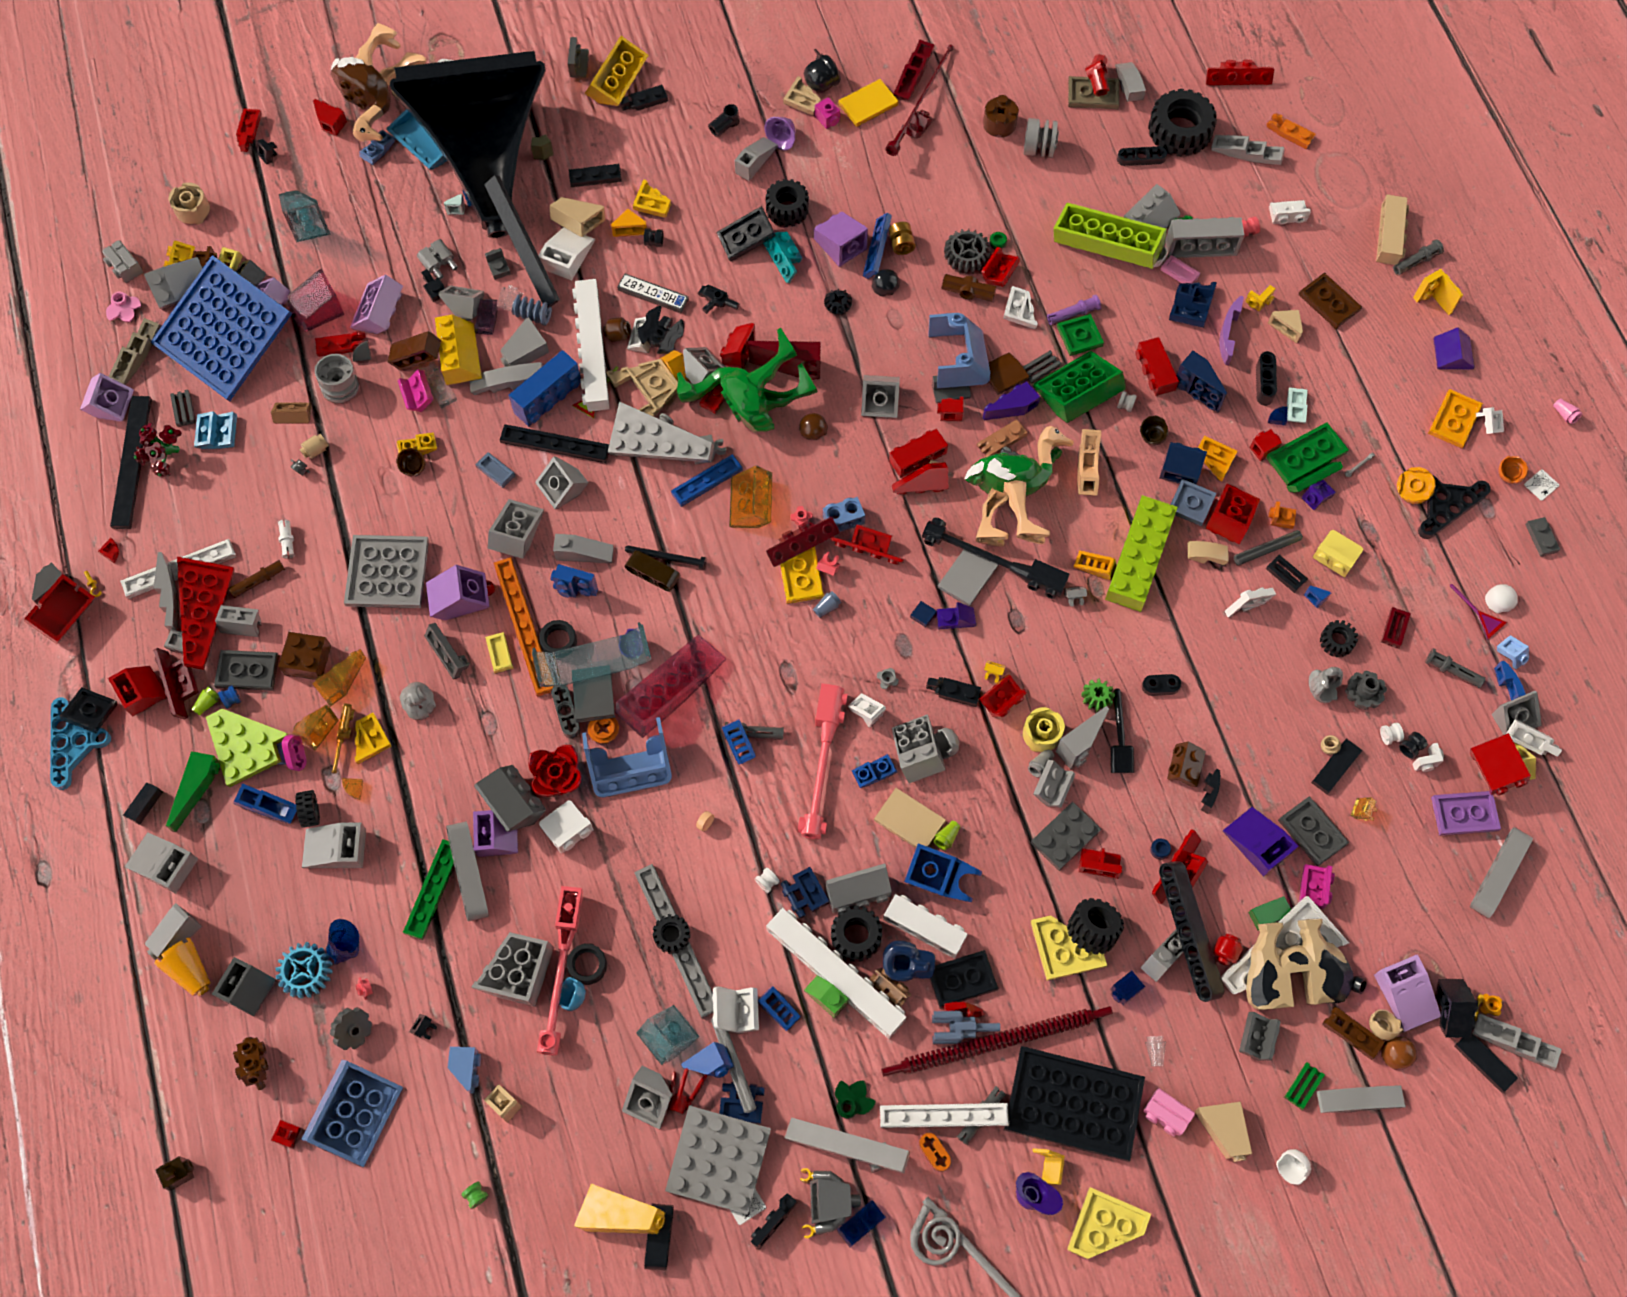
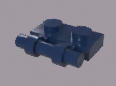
M811 867L792 876L795 884L790 886L787 880L780 883L783 888L782 893L789 899L792 905L791 909L793 913L797 914L799 919L806 916L803 910L804 907L808 906L810 911L814 912L829 904V899ZM798 890L804 898L801 901H798L794 894Z
M731 1082V1084L723 1083L722 1092H730V1097H721L719 1114L750 1123L761 1124L763 1101H755L756 1095L764 1096L765 1087H757V1084H750L749 1089L755 1102L756 1110L751 1113H745L740 1099H736L737 1090L734 1082Z

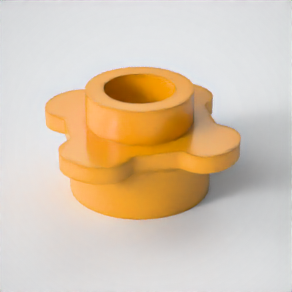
M1483 994L1484 998L1480 1011L1483 1014L1490 1013L1496 1017L1501 1015L1502 999L1499 996Z

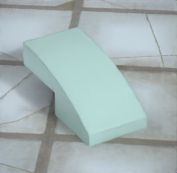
M1288 389L1287 421L1306 423L1308 406L1306 405V389Z

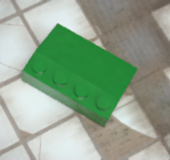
M1092 351L1087 352L1033 383V387L1053 412L1066 423L1073 421L1075 418L1126 389L1123 371Z

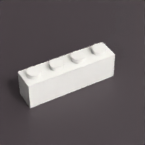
M895 894L883 916L884 921L953 959L956 958L968 934L961 926L957 924L953 926L947 923V919L938 914L935 916L929 913L926 907L922 905L916 906L904 895L898 896Z

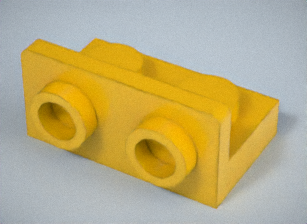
M174 240L172 246L168 245L166 256H169V260L164 261L163 267L192 259L195 246Z

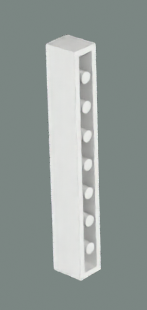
M596 279L575 281V288L572 291L573 298L577 299V303H574L575 314H578V318H575L576 329L580 331L576 335L577 343L581 344V348H578L579 359H582V363H579L580 374L584 375V378L581 379L582 390L585 389V394H582L583 405H587L588 412L610 409L597 281Z
M782 908L766 925V930L816 975L839 989L848 997V1003L890 1039L905 1022V1011L898 1005L893 1006L889 1002V997L884 992H877L873 988L874 984L865 977L863 979L857 974L859 971L852 964L849 963L847 965L843 962L841 954L836 950L832 952L827 947V942L820 936L816 938L812 934V929L807 924H800L796 920L797 916L791 910L786 911Z

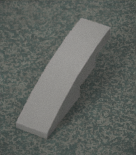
M1215 135L1211 148L1212 151L1230 157L1276 165L1282 164L1285 153L1284 147L1267 146L1265 141H1250L1249 136Z
M543 363L519 364L482 372V379L470 381L471 393L476 395L488 390L497 392L509 387L515 390L543 367Z
M158 552L153 588L160 594L159 608L166 612L164 626L170 631L171 629L178 631L179 610L174 576L167 557L162 552Z
M1482 1014L1478 1015L1473 1032L1474 1035L1527 1060L1553 1070L1556 1069L1561 1048L1541 1041V1038L1521 1032V1028Z
M1401 1086L1317 1091L1321 1113L1358 1112L1405 1107Z

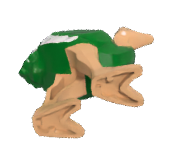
M1049 426L1043 430L1038 440L1039 464L1035 459L1028 458L1026 455L1015 456L1008 453H997L982 458L972 465L967 471L964 480L973 486L978 485L981 490L988 494L987 500L982 506V520L977 531L976 542L993 546H1004L1003 540L1008 539V533L993 528L990 523L994 511L1009 500V505L1018 520L1017 538L1037 544H1045V537L1050 535V531L1028 520L1025 500L1027 496L1035 494L1050 479L1053 472L1051 449L1056 446H1072L1073 440L1065 437L1057 428Z

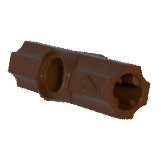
M945 274L941 289L958 293L967 300L978 298L992 302L997 286L981 283L973 276L961 278Z

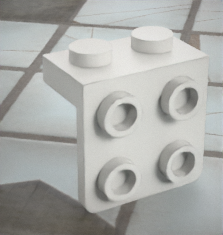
M572 801L565 802L539 822L542 830L561 854L573 848L578 841L589 836L594 830L591 822L587 817L584 818Z
M720 986L713 988V1022L716 1029L738 1034L759 1030L757 988L752 987L741 990H732Z

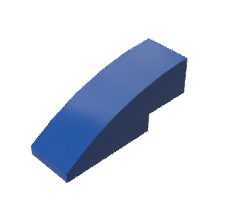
M243 783L233 803L249 811L291 824L297 811L296 804Z

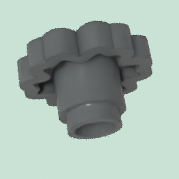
M1364 671L1361 674L1356 672L1347 681L1348 687L1345 692L1348 700L1354 701L1355 707L1362 708L1363 710H1367L1370 706L1377 708L1385 700L1384 694L1387 688L1384 680L1378 679L1376 673Z
M359 1007L353 1010L346 1008L339 1012L331 1024L330 1035L334 1037L333 1043L343 1050H347L349 1047L355 1050L363 1045L365 1037L371 1033L372 1022L368 1020L369 1014Z

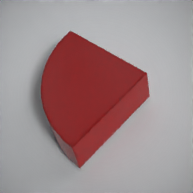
M111 537L98 550L102 556L113 563L116 562L119 556L118 545Z

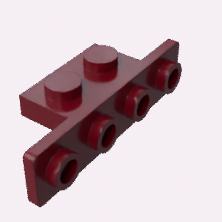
M829 517L817 524L804 522L798 526L799 529L783 533L782 538L779 539L780 543L766 550L772 565L776 567L839 534L840 531L833 517Z
M156 648L153 650L155 661L158 664L160 678L163 681L165 695L170 705V712L174 717L185 720L188 718L184 701L199 693L192 668L184 667L183 658L172 664L169 652Z

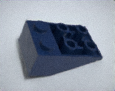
M1192 350L1179 367L1176 375L1179 380L1177 387L1189 393L1195 400L1204 403L1210 410L1219 413L1227 392L1209 361Z

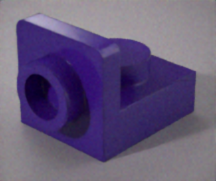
M1321 480L1311 485L1302 496V499L1315 510L1322 502L1332 498L1336 492L1324 480Z

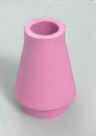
M1562 398L1553 405L1566 423L1574 424L1582 416L1578 407L1564 401Z

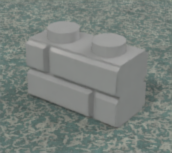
M118 240L112 246L102 250L105 256L103 258L104 262L109 268L111 266L114 268L112 272L118 279L122 278L127 283L143 273L139 263L121 241Z

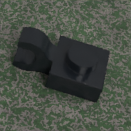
M428 269L422 271L421 274L426 282L423 285L424 290L433 302L440 299L439 292L444 290L445 286L439 278L433 279Z

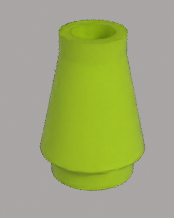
M208 686L202 690L191 709L201 716L218 702V693Z
M951 821L935 835V845L942 850L951 848L961 826L957 822Z

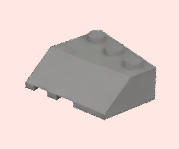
M510 932L495 952L496 955L489 965L485 966L482 975L477 982L473 983L471 988L498 998L535 1007L554 947L548 941Z

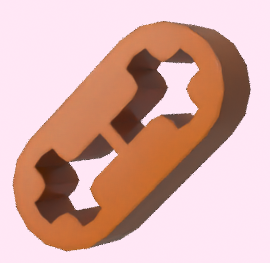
M923 1134L919 1140L921 1151L936 1171H946L951 1163L949 1154L934 1134ZM925 1138L934 1140L932 1146L935 1151L932 1152L929 1146L926 1148L923 1146ZM937 1153L940 1158H946L944 1162L945 1167L936 1165L937 1158L934 1154Z

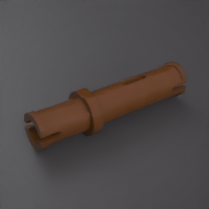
M278 560L265 568L261 567L260 571L229 587V590L233 597L236 598L260 583L271 580V577L282 572L285 568L281 561Z

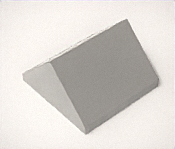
M1536 691L1500 705L1491 714L1503 735L1507 733L1515 719L1534 729L1542 726L1538 693Z

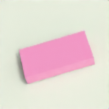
M1172 255L1160 269L1180 283L1192 284L1200 275V272Z

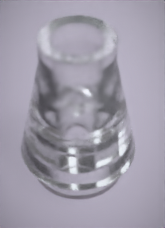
M1164 1036L1147 1037L1145 1044L1151 1061V1067L1164 1066L1166 1046Z

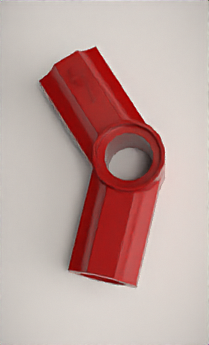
M1101 54L1094 56L1091 65L1085 68L1086 74L1092 83L1094 95L1097 97L1104 96L1109 91L1106 78L1108 59L1105 55Z

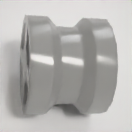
M1123 391L1117 408H1124L1127 412L1131 413L1137 395H1128L1127 392Z

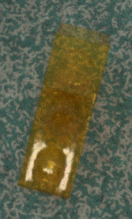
M361 649L350 653L347 659L335 664L329 672L320 675L312 683L330 707L347 695L366 659Z

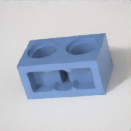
M858 497L846 498L840 503H831L823 508L824 520L831 516H838L834 521L840 532L854 528L857 524H865V513ZM849 510H854V511H856V512H855V513H849L848 511H849Z

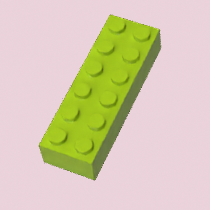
M1066 203L1053 228L1054 242L1151 269H1153L1166 243V228L1071 203Z
M1144 495L1141 496L1105 600L1139 612L1142 611L1178 508L1177 506Z

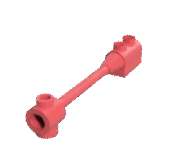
M823 683L821 684L816 714V726L822 727V747L811 814H805L804 817L799 818L797 833H801V836L808 839H820L821 834H826L827 823L823 822L824 818L818 814L829 746L836 729L839 727V723L844 722L845 712H842L841 709L842 705H846L848 694L844 693V688Z
M561 886L555 927L558 930V948L560 951L547 1030L540 1031L537 1053L543 1055H558L561 1033L555 1032L567 953L578 929L583 897L582 888Z

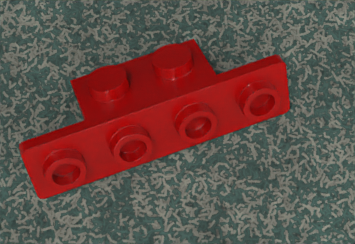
M1245 59L1243 62L1226 60V62H1221L1220 68H1207L1205 83L1206 85H1271L1275 69L1274 67H1257L1255 62L1249 59Z
M858 524L856 525L851 542L837 537L831 538L832 541H835L834 545L845 548L848 545L853 547L852 551L863 554V551L870 552L871 557L881 559L882 556L888 558V562L898 565L899 562L904 563L905 560L888 554L893 535Z
M1193 829L1185 836L1183 843L1178 851L1175 852L1171 861H1181L1184 863L1192 888L1208 864V860L1205 857L1194 854L1201 842V838ZM1160 878L1153 888L1152 895L1158 903L1163 904L1167 897Z

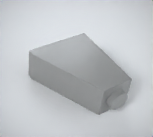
M529 317L523 321L500 350L502 355L500 360L503 366L507 367L528 364L549 353L546 341Z
M175 903L144 943L149 948L147 953L154 960L158 958L162 960V953L181 940L185 943L187 941L186 938L193 936L202 926L186 910Z

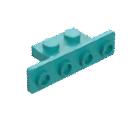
M774 232L776 236L763 244L785 282L790 283L797 273L792 263H800L803 257L788 232Z

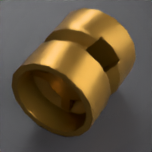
M897 222L889 228L893 251L897 255H907L916 248L911 225L908 222Z

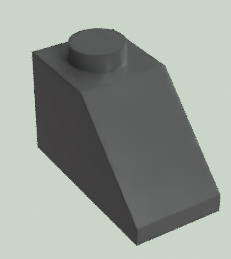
M52 562L44 566L36 574L32 600L37 605L39 600L62 574Z

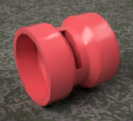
M1255 216L1247 221L1242 220L1244 238L1249 234L1255 235L1260 232V224Z

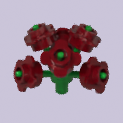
M149 423L139 431L140 443L143 445V448L136 447L137 452H134V459L143 466L147 462L153 463L154 465H151L150 468L153 469L154 474L157 476H171V472H169L170 465L165 462L167 455L179 453V446L172 444L177 442V438L181 436L182 432L170 425H165L164 430L159 433V437L162 439L160 440L156 436L157 430L152 428V423Z

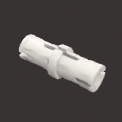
M280 520L278 525L282 557L288 559L287 551H289L290 558H293L295 556L292 543L294 536L291 535L290 521L285 520L284 527L283 520Z

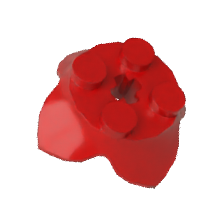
M561 745L554 752L537 750L529 754L528 766L534 776L532 788L537 795L544 797L560 796L570 793L580 786L582 775L578 770L579 758L573 745ZM559 770L560 774L558 776H553L552 773L554 771L557 772Z

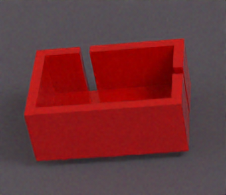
M62 573L39 600L38 605L41 608L39 609L35 605L24 618V622L55 644H58L94 601L95 596L81 586L78 591H75L74 589L77 587V584Z

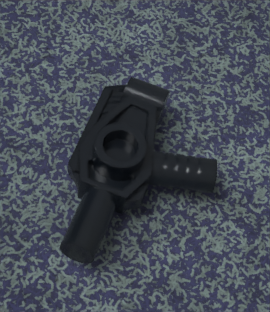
M709 284L702 286L698 292L699 296L705 297L710 301L702 308L706 314L715 306L722 308L727 305L736 310L739 308L740 303L729 299L727 292Z

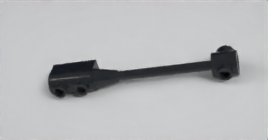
M933 518L932 521L929 520L922 534L926 545L934 546L935 543L939 545L943 540L1010 569L1011 572L1028 583V589L1032 591H1038V588L1044 590L1045 596L1050 599H1055L1056 596L1060 597L1068 581L1069 573L1037 559L1034 560L1032 566L1011 562L945 533L947 529L946 523L940 518Z

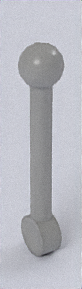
M1372 452L1354 468L1347 470L1345 476L1351 477L1354 471L1371 460L1375 454Z

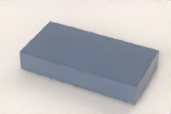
M489 452L475 464L480 471L502 488L515 477L513 471Z

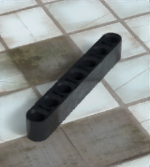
M1181 861L1163 863L1159 868V875L1197 996L1203 1002L1219 999L1224 995V987L1187 869Z

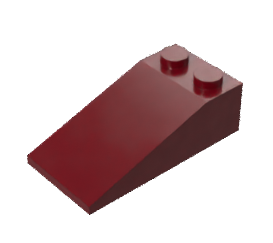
M748 341L749 363L758 366L765 365L778 354L779 341ZM789 341L797 356L782 363L777 371L799 378L798 365L802 363L811 380L820 379L821 342Z

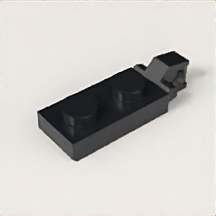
M658 85L632 93L624 97L620 103L623 111L631 108L639 111L667 102L668 96L663 85Z
M939 677V679L928 678L926 689L934 690L935 694L939 695V698L973 707L977 706L981 691L979 686L945 677Z
M788 1193L779 1200V1208L776 1211L772 1210L765 1219L767 1221L762 1228L758 1227L752 1233L751 1238L753 1239L750 1242L757 1250L761 1249L796 1206L797 1201Z

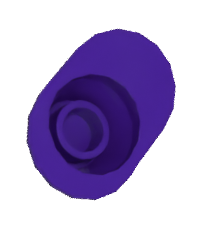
M1025 1172L1018 1176L1016 1180V1195L1022 1207L1028 1210L1036 1209L1045 1215H1054L1061 1211L1063 1200L1060 1193L1054 1187L1034 1173Z

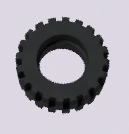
M1184 89L1169 91L1168 94L1165 93L1157 99L1153 106L1148 125L1149 135L1151 139L1153 138L1152 141L1155 145L1164 147L1170 155L1172 153L1176 154V156L1196 154L1201 149H1205L1211 141L1217 122L1215 107L1212 103H1209L1210 100L1207 97H1203L1199 92L1195 93L1190 89L1188 91ZM1177 117L1185 118L1195 126L1190 128L1179 127L1173 124L1170 119Z

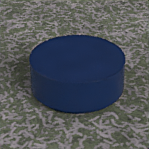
M1159 838L1151 844L1150 852L1154 858L1162 860L1171 853V845L1167 840Z

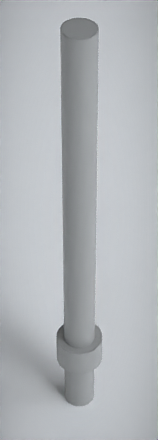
M929 1197L922 1202L931 1208L930 1212L934 1215L933 1218L947 1215ZM941 1221L942 1225L948 1226L956 1239L954 1227L948 1222ZM960 1231V1244L1009 1297H1020L1015 1289Z

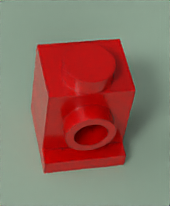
M960 396L959 400L947 398L942 399L941 403H937V414H940V421H962L963 396Z

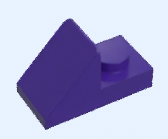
M956 602V608L937 609L938 630L976 627L973 607Z

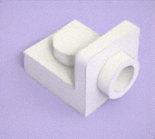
M1494 407L1484 408L1483 412L1476 413V417L1485 416L1487 434L1504 432L1502 410L1495 411Z

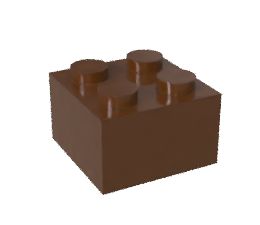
M288 631L278 667L286 676L322 681L331 644L326 637Z

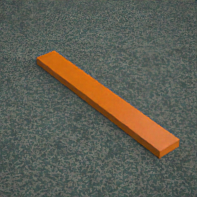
M509 557L494 562L493 564L536 696L539 697L551 693L554 685L512 558Z

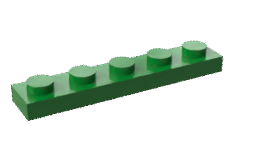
M442 839L403 930L405 935L423 940L454 868L451 848L447 840Z

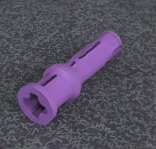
M1095 294L1087 300H1079L1073 306L1047 314L1048 322L1050 325L1080 314L1087 315L1088 312L1095 309L1101 310L1100 299Z

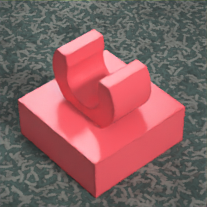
M827 552L818 562L816 569L834 576L840 567V563H837L839 556L836 555L832 561L829 559L830 552Z

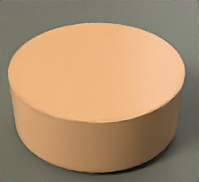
M709 811L704 812L697 821V828L705 832L711 826L714 815Z

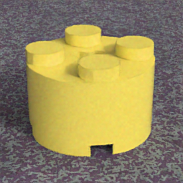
M1042 707L1033 710L1027 717L1023 728L1025 743L1034 752L1055 749L1064 733L1065 725L1063 718L1050 708Z

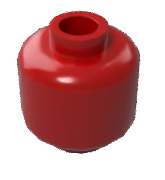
M1231 934L1220 936L1213 949L1217 962L1228 966L1229 963H1237L1244 948L1240 943L1241 939Z

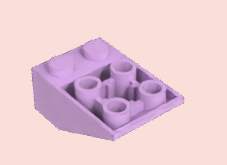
M1418 955L1381 969L1374 974L1396 1019L1402 1021L1401 1028L1403 1032L1441 1017L1428 973Z

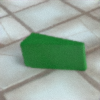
M1283 896L1251 909L1248 914L1256 929L1259 930L1258 924L1279 922L1291 908Z

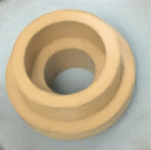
M1326 736L1321 741V750L1326 754H1335L1341 749V742L1335 736Z

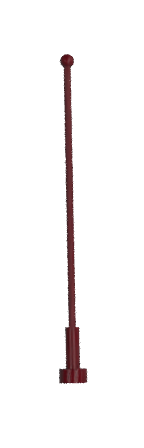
M953 45L947 46L948 50L902 130H899L893 141L888 142L885 150L890 156H896L901 149L899 144L905 135V130L950 51H953Z

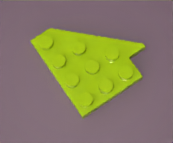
M220 709L206 717L226 786L232 787L282 762L276 744L282 742L283 738L289 734L225 709Z

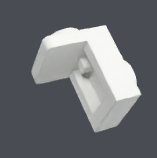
M1433 743L1428 748L1429 756L1419 757L1413 763L1415 771H1431L1444 761V753L1439 748L1438 743Z

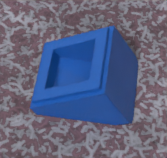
M1309 586L1304 596L1318 608L1327 601L1331 592Z

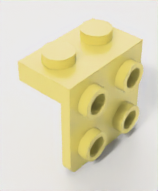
M1331 530L1312 558L1341 576L1346 577L1362 553L1363 548L1337 531Z

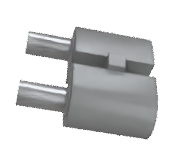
M441 239L430 244L431 247H425L417 253V258L430 273H434L440 280L444 277L438 270L441 265L449 264L453 271L458 269V266L453 261L454 255Z

